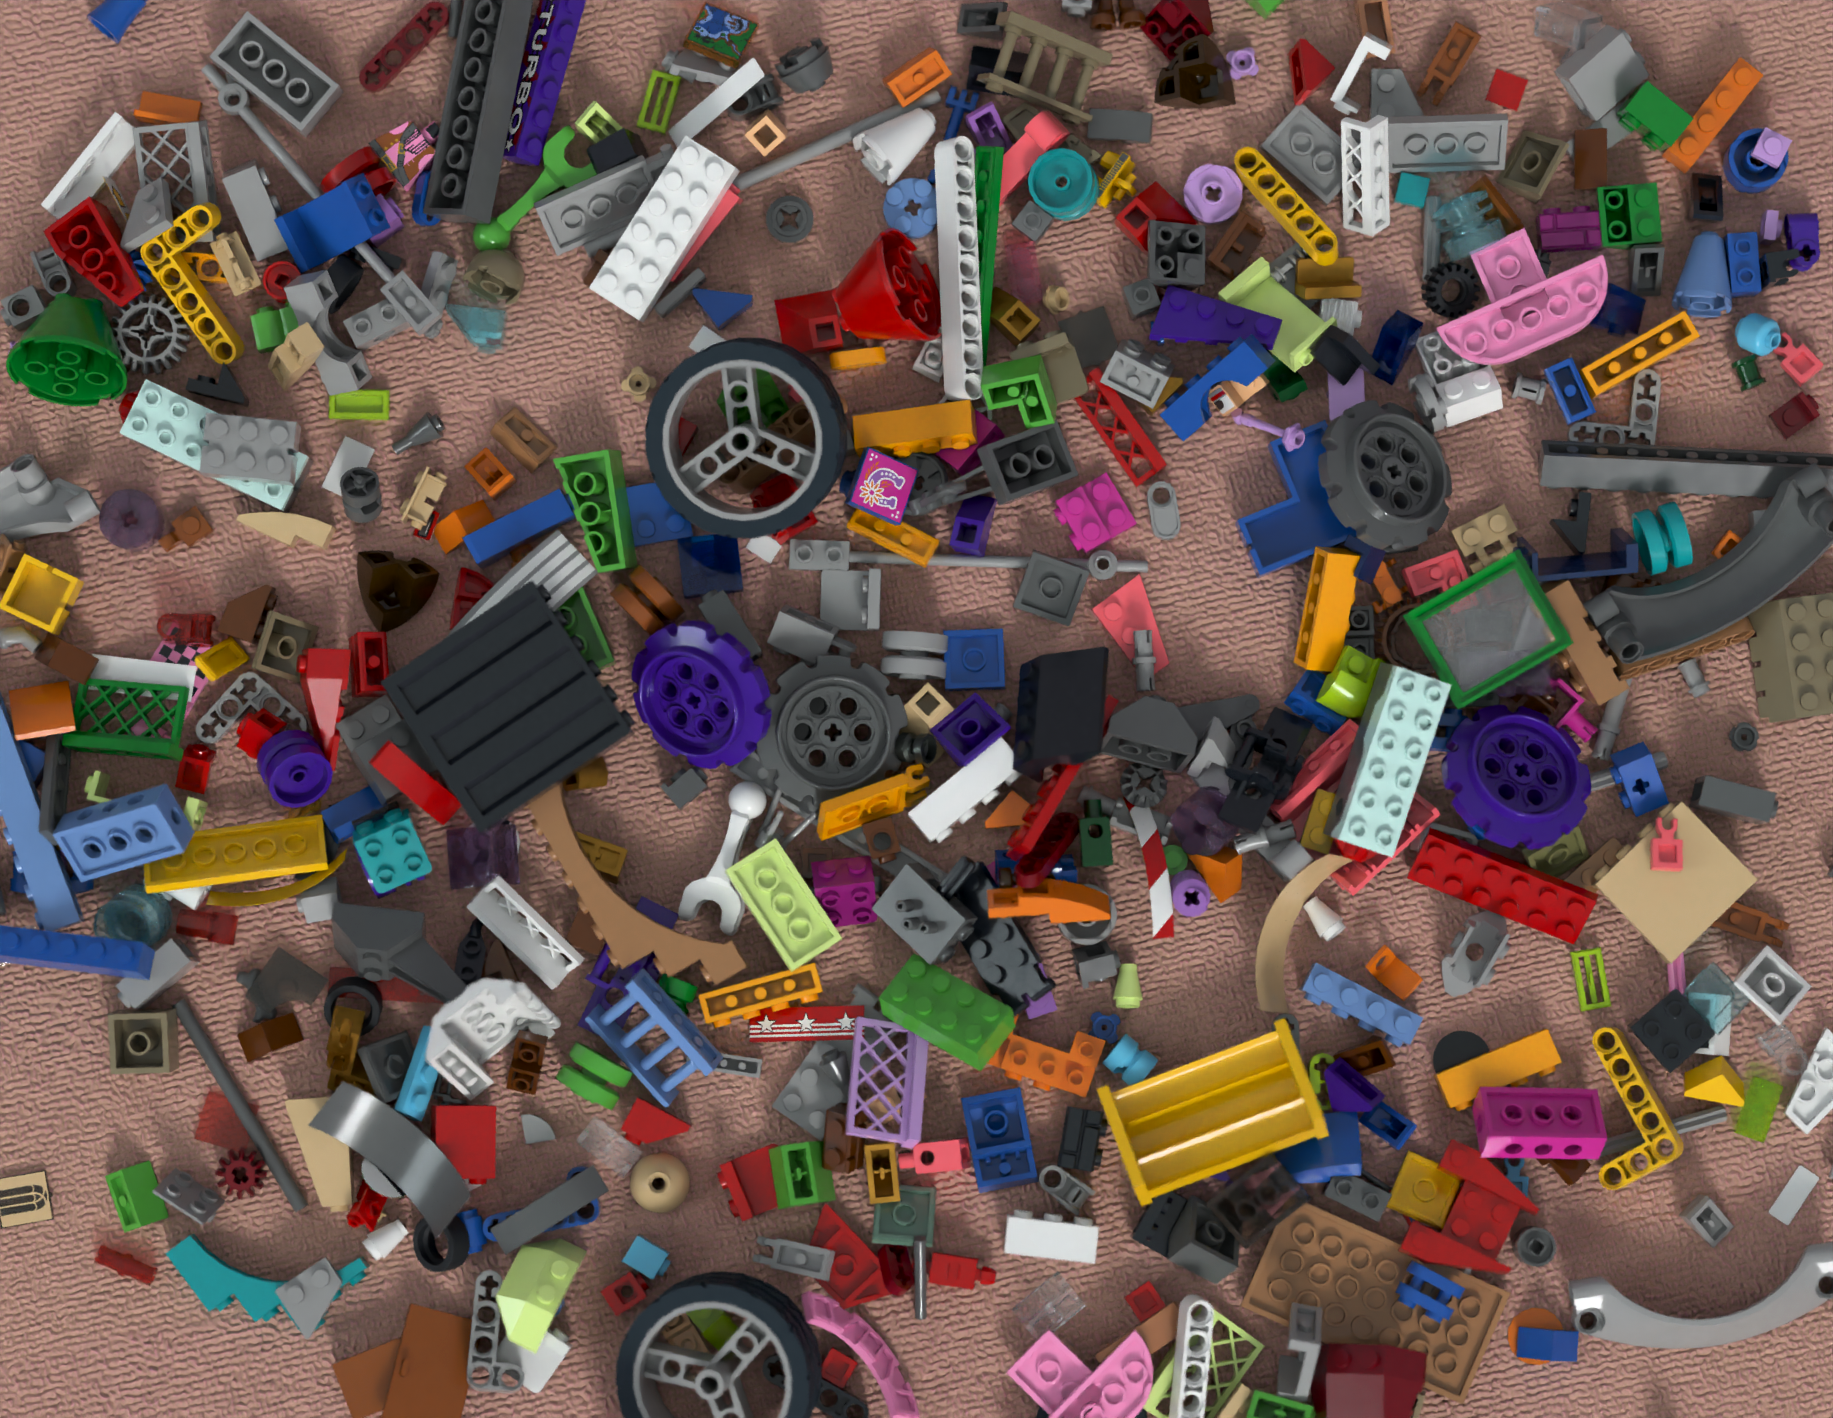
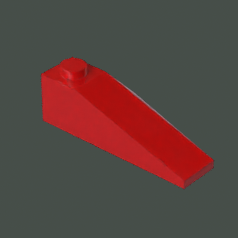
M92 197L86 198L43 231L55 253L118 306L123 307L145 290L130 253H127L120 247L122 233L107 206Z
M307 648L302 650V655H298L296 670L300 672V682L314 738L328 759L332 771H335L340 741V731L335 729L336 723L340 722L344 713L340 693L343 690H347L351 650Z

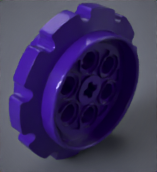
M687 620L678 627L676 624L671 623L650 636L645 641L646 648L637 653L635 657L632 680L639 687L633 693L636 708L643 723H647L652 730L654 739L673 756L685 755L689 764L708 769H716L724 762L727 766L735 765L757 749L756 743L763 739L768 732L771 721V709L764 703L770 697L766 678L760 666H755L749 657L751 655L750 651L730 633L726 632L723 635H719L716 633L714 625L702 621Z
M1506 705L1488 706L1478 710L1472 717V720L1465 718L1446 743V748L1450 752L1442 759V778L1444 787L1452 790L1456 795L1451 801L1455 810L1470 827L1478 825L1482 828L1485 838L1510 848H1514L1520 841L1526 845L1527 849H1539L1555 844L1562 836L1561 832L1568 835L1582 820L1587 811V805L1583 801L1591 794V778L1588 766L1580 763L1577 759L1581 750L1574 739L1562 727L1557 730L1548 723L1549 718L1544 714L1519 706L1515 712L1509 711Z

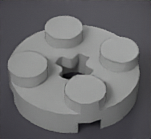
M1426 372L1409 378V392L1411 394L1416 391V401L1413 403L1423 424L1431 429V433L1444 429L1447 426L1444 414L1448 413L1442 397L1436 398L1432 390L1435 388L1429 373Z

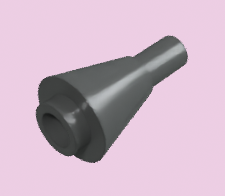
M427 412L407 433V436L392 444L393 450L399 455L413 445L417 446L444 437L442 432L445 429L444 423L437 414L432 416Z
M833 1049L821 1056L822 1061L818 1065L835 1085L841 1089L848 1103L850 1071L846 1052H839L838 1049Z

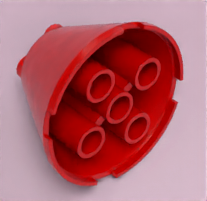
M888 228L880 232L840 284L832 289V296L842 314L839 316L842 328L846 332L852 331L861 339L932 341L942 335L939 332L941 327V303L938 287L927 263L921 265L913 251L917 250V247L900 230Z

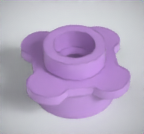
M1246 47L1244 50H1238L1237 52H1228L1226 60L1230 63V75L1233 79L1238 80L1241 76L1248 74L1255 76L1258 73L1259 67L1255 64V51L1252 48ZM1240 61H1244L1245 65L1241 66Z

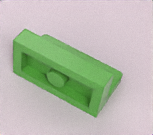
M150 1161L133 1165L105 1176L124 1233L168 1218L169 1215L164 1200L152 1193L158 1186Z

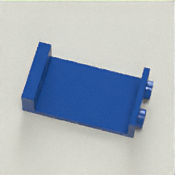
M364 173L342 182L340 186L307 204L274 219L300 273L315 268L391 228Z

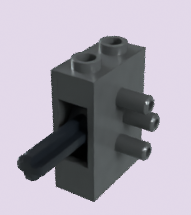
M964 855L940 883L919 862L908 863L875 903L872 910L930 965L944 964L954 956L956 952L954 948L959 941L965 940L974 929L972 925L978 919L954 896L976 868V865L971 858Z

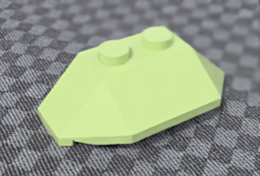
M561 1238L521 1246L495 1297L509 1341L531 1352H537L587 1253L586 1250Z

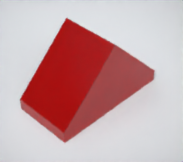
M1299 39L1288 53L1294 103L1299 106L1324 84L1335 70V67L1306 39Z

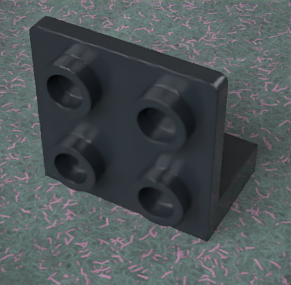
M1673 989L1640 1019L1635 1018L1627 1025L1669 1073L1673 1072L1715 1035L1714 1030L1677 989Z
M1172 1191L1152 1198L1153 1202L1147 1205L1130 1236L1133 1240L1149 1247L1168 1258L1169 1236L1188 1201Z

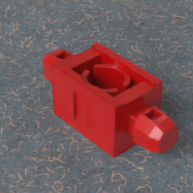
M940 1252L933 1253L932 1261H929L928 1257H926V1273H930L928 1283L974 1290L976 1281H980V1284L983 1285L994 1284L997 1271L986 1266H982V1269L978 1268V1258ZM913 1258V1260H912V1270H913V1272H914V1258Z

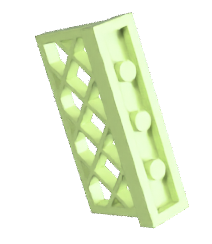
M1202 1305L1199 1307V1309L1196 1311L1193 1317H1196L1200 1314L1202 1310ZM1213 1309V1327L1218 1320L1227 1326L1228 1338L1212 1341L1211 1338V1363H1209V1368H1212L1214 1384L1207 1385V1390L1215 1389L1216 1401L1212 1406L1205 1407L1204 1412L1207 1413L1204 1418L1215 1417L1265 1346L1215 1309ZM1232 1330L1235 1331V1332H1236L1237 1334H1239L1240 1336L1233 1337V1332H1232ZM1198 1334L1193 1335L1189 1339L1188 1347L1197 1344L1199 1340ZM1247 1340L1254 1345L1248 1356L1236 1358L1234 1342ZM1176 1341L1154 1370L1151 1392L1143 1407L1157 1418H1169V1413L1162 1414L1155 1408L1162 1398L1171 1397V1392L1167 1391L1172 1386ZM1229 1343L1232 1359L1216 1362L1213 1346ZM1243 1362L1241 1366L1238 1368L1237 1363ZM1195 1364L1190 1365L1186 1372H1191L1193 1375L1196 1371ZM1233 1364L1234 1375L1231 1380L1219 1383L1217 1367ZM1225 1387L1224 1390L1220 1393V1388Z

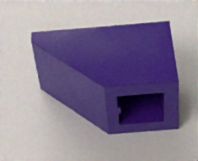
M979 495L963 501L955 517L949 543L954 551L984 557L996 507V498Z

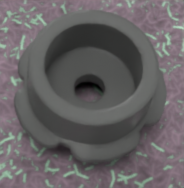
M1742 722L1736 728L1731 729L1729 739L1732 740V747L1740 752L1743 750L1751 751L1757 746L1759 733L1749 723ZM1743 734L1747 736L1746 740H1742L1741 736Z

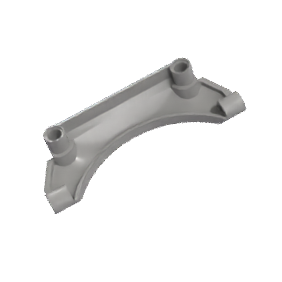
M32 454L20 456L11 464L0 469V537L1 534H5L10 543L14 540L44 533L68 532L101 513L99 506L88 490L61 478L50 481Z

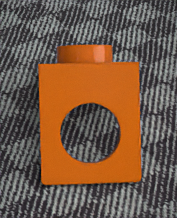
M1385 944L1365 966L1377 981L1402 1001H1405L1423 981L1421 976L1397 958ZM1385 956L1382 964L1376 967L1378 961Z

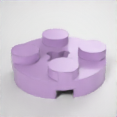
M1213 164L1202 165L1195 169L1189 175L1183 190L1186 209L1196 220L1206 225L1220 224L1231 219L1239 209L1243 193L1242 183L1233 170L1225 166ZM1208 187H1211L1213 190L1220 189L1218 201L1208 200L1205 197L1208 194L1206 190Z

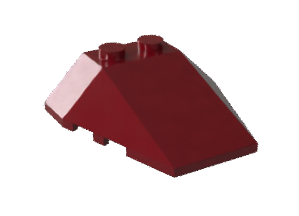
M1328 1343L1320 1346L1310 1386L1316 1418H1411L1413 1414L1412 1407L1418 1393L1422 1392L1425 1385L1427 1354L1389 1345Z

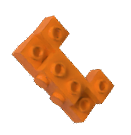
M1019 1015L1014 1018L1015 1025ZM1012 1030L987 1063L1006 1070L1004 1074L1006 1077L1021 1081L1024 1076L1034 1080L1032 1086L1050 1091L1051 1086L1086 1098L1106 1041L1076 1031L1070 1052L1066 1053L1014 1035Z

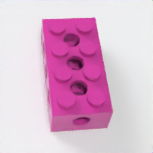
M1479 1087L1472 1106L1481 1158L1599 1159L1607 1140L1597 1089Z

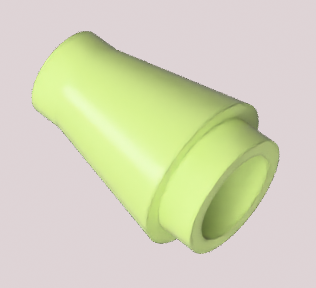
M1120 964L1121 967L1119 968L1113 1000L1116 1001V1007L1123 1009L1139 1008L1143 997L1137 965Z

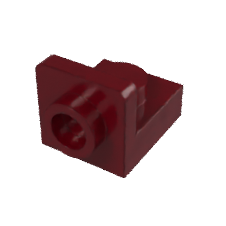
M1800 392L1771 413L1769 417L1784 438L1788 439L1820 416L1817 411L1819 406L1811 395H1805L1804 392Z

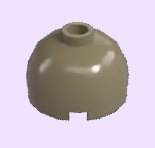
M488 249L479 252L473 257L463 279L464 281L466 279L469 281L467 287L479 297L497 303L498 297L507 299L505 304H513L518 301L523 290L525 274L523 266L511 251L507 249Z

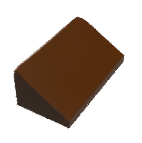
M1607 128L1575 130L1574 190H1597V187H1606Z

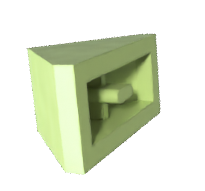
M593 101L575 122L577 131L593 144L622 129L596 101Z

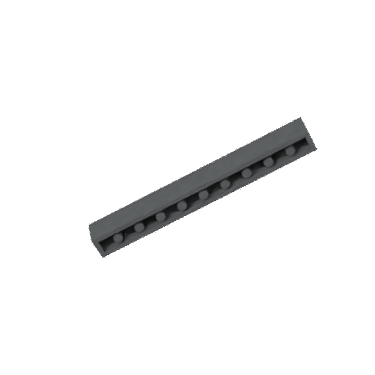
M1542 440L1538 476L1540 486H1546L1551 489L1570 487L1579 490L1606 489L1612 492L1632 490L1639 493L1653 491L1666 492L1672 495L1695 493L1700 496L1716 494L1728 497L1755 496L1760 499H1767L1775 496L1780 484L1785 479L1815 462L1828 481L1826 488L1833 495V454Z

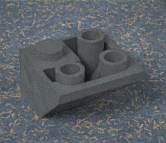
M1149 220L1147 280L1163 289H1167L1168 285L1187 291H1193L1204 285L1205 226Z

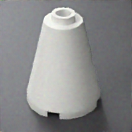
M916 108L859 133L853 139L854 149L856 152L861 149L865 156L861 159V162L873 177L881 183L887 180V185H891L936 132V119L929 110Z

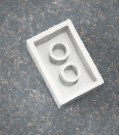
M1014 1209V1215L1007 1214L1003 1246L1004 1253L1095 1264L1099 1226L1093 1224L1092 1218L1074 1216V1222L1063 1221L1062 1215L1044 1213V1218L1032 1217V1211Z

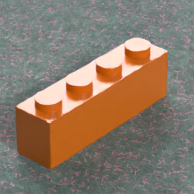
M1740 57L1693 115L1694 119L1674 144L1667 148L1662 157L1686 174L1764 75Z

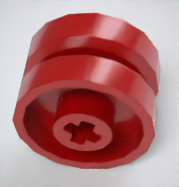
M370 146L357 150L336 165L322 180L320 188L324 193H327L340 186L342 182L364 173L375 197L380 193L385 197L395 186L397 179L387 167L378 168L380 158Z

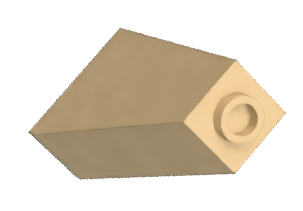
M330 1097L285 1100L288 1115L321 1206H330V1212L348 1211V1205H353L356 1202L352 1148L336 1138L308 1126Z

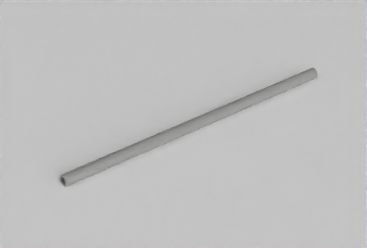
M936 87L930 89L904 108L897 104L736 176L733 184L740 190L750 187L851 142L856 135L916 108L924 109L941 101L940 95ZM628 225L583 244L589 258L595 256L599 249L606 251L615 247Z

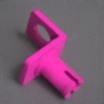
M1558 677L1552 683L1574 703L1556 721L1553 727L1558 730L1562 725H1567L1586 743L1592 737L1591 735L1596 733L1598 728L1593 726L1578 712V707L1585 700Z

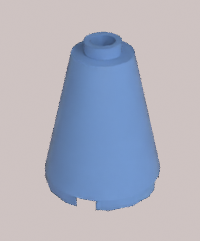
M1704 231L1701 235L1694 238L1672 296V306L1675 310L1679 311V308L1682 307L1687 309V315L1702 318L1720 317L1723 310H1726L1727 314L1730 313L1732 297L1724 240L1717 233Z

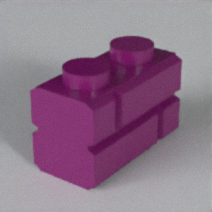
M1590 206L1573 207V212L1561 213V208L1544 209L1543 214H1539L1536 217L1538 249H1541L1543 253L1598 250L1601 246L1599 211H1591Z

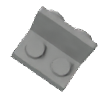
M1122 339L1100 382L1153 409L1175 365L1170 363L1171 359L1159 352L1152 354L1144 350L1145 346L1134 339H1129L1128 341Z
M869 568V571L822 570L820 619L839 627L840 630L880 631L881 569Z

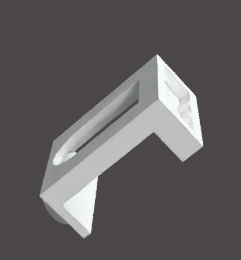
M1369 32L1364 35L1330 99L1335 102L1333 106L1335 109L1347 115H1350L1351 111L1357 114L1362 105L1345 97L1368 52L1386 60L1393 45Z

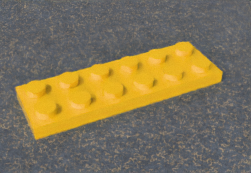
M321 814L194 831L183 853L143 864L146 893L328 870L323 816Z

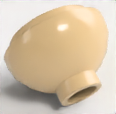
M662 1152L649 1154L643 1157L632 1170L630 1176L631 1193L635 1201L642 1208L650 1212L665 1213L672 1211L680 1206L688 1195L690 1189L688 1170L681 1160L671 1154ZM660 1177L665 1181L662 1189L654 1187L653 1181L655 1178Z

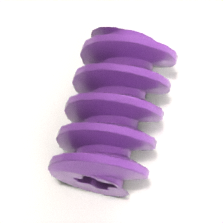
M1183 870L1173 876L1170 888L1172 901L1177 911L1186 917L1202 915L1207 910L1210 902V892L1204 878L1194 870Z

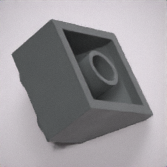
M1192 1195L1189 1197L1169 1236L1168 1260L1214 1284H1218L1238 1268L1241 1220Z

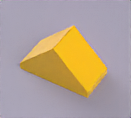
M1722 1055L1684 1073V1096L1744 1106V1083Z

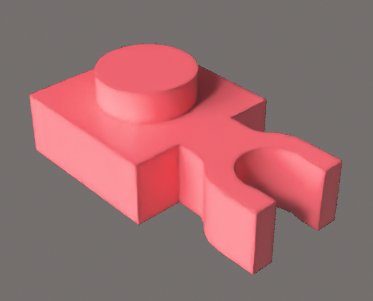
M1784 332L1781 339L1786 342L1787 346L1783 348L1777 347L1773 352L1785 358L1781 361L1780 366L1801 387L1819 372L1824 364L1804 344L1796 349L1792 344L1791 337Z
M1662 818L1655 820V830L1659 838H1652L1650 840V870L1680 872L1683 869V839H1674V832L1678 826L1677 819L1673 818L1670 821V830L1663 828Z

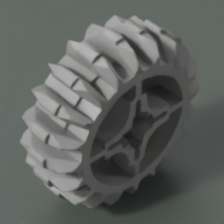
M141 294L138 296L139 304L136 305L131 300L128 302L129 310H126L124 307L118 308L123 316L122 318L113 316L112 321L118 324V327L111 328L113 334L118 335L115 339L121 356H123L122 359L125 366L132 362L131 370L137 372L142 365V372L145 375L149 374L151 366H153L154 372L160 374L161 364H164L170 370L172 369V365L169 362L171 358L178 363L181 361V358L176 354L178 350L187 352V347L182 345L181 341H190V336L181 332L190 329L188 323H180L184 318L180 312L176 313L178 309L174 303L168 306V298L162 297L157 304V296L151 294L147 303L145 296ZM147 312L140 325L130 326L137 316ZM157 312L169 318L173 332L158 327ZM150 328H152V330L155 333H158L159 335L150 336L149 341L147 338L140 335L144 333H149ZM127 337L141 341L143 357L132 353L128 346ZM171 341L166 350L152 357L158 344Z

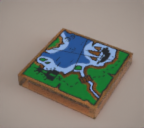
M705 1L684 39L683 47L738 69L758 31L759 23Z

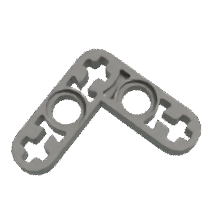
M1644 369L1633 378L1628 426L1584 421L1577 422L1568 430L1567 440L1579 442V439L1574 437V433H1577L1580 428H1584V433L1594 435L1595 429L1600 430L1597 435V443H1604L1603 435L1605 432L1614 431L1619 436L1618 444H1624V432H1628L1627 439H1637L1639 434L1643 435V440L1648 441V445H1655L1661 379L1658 373L1654 370ZM1645 376H1649V381L1654 382V386H1651L1647 393V397L1653 396V401L1649 399L1637 400V395L1642 396L1644 394V386L1639 384V381L1643 380ZM1644 404L1650 407L1652 412L1651 418L1647 421L1638 419L1635 413L1637 406ZM1587 438L1583 442H1594L1595 439Z
M246 672L235 680L199 720L195 731L197 737L202 742L207 744L217 743L251 706L259 711L264 708L265 701L271 697L277 698L281 704L280 710L274 714L278 718L282 717L288 707L291 712L286 715L294 721L300 718L299 726L302 728L301 731L308 732L309 724L306 717L262 677L253 672ZM255 678L257 680L255 683L257 690L256 692L248 691L243 696L248 699L244 705L242 700L232 695V693L237 690L241 694L246 688L243 682L246 679L252 681ZM231 699L237 702L238 711L234 716L228 717L222 712V705L225 701ZM216 712L221 719L228 723L225 727L222 723H219L214 729L217 733L216 736L212 737L209 735L205 738L204 734L206 731L203 726L215 723L217 719L212 717V715ZM287 724L284 731H287L290 728L289 724Z

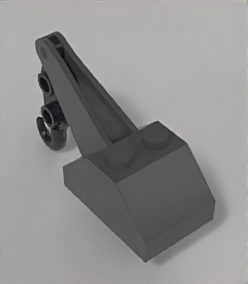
M334 902L332 913L334 948L359 977L369 981H390L397 977L445 1004L454 1001L464 993L466 987L478 982L482 977L486 947L481 934L484 924L478 918L473 920L469 932L459 944L455 970L453 971L426 941L425 913Z

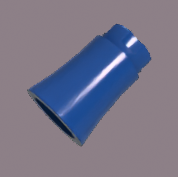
M104 0L87 15V18L105 36L119 43L135 17L146 6L145 2L147 0Z

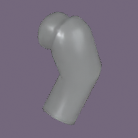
M23 626L6 627L0 630L1 649H7L11 644L21 643L29 651L35 653L42 644L40 639Z

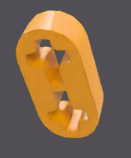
M872 347L829 354L831 370H846L887 363L885 347Z

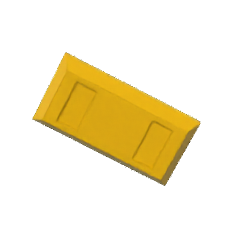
M229 637L196 656L195 664L210 681H215L249 661L250 658L236 641Z

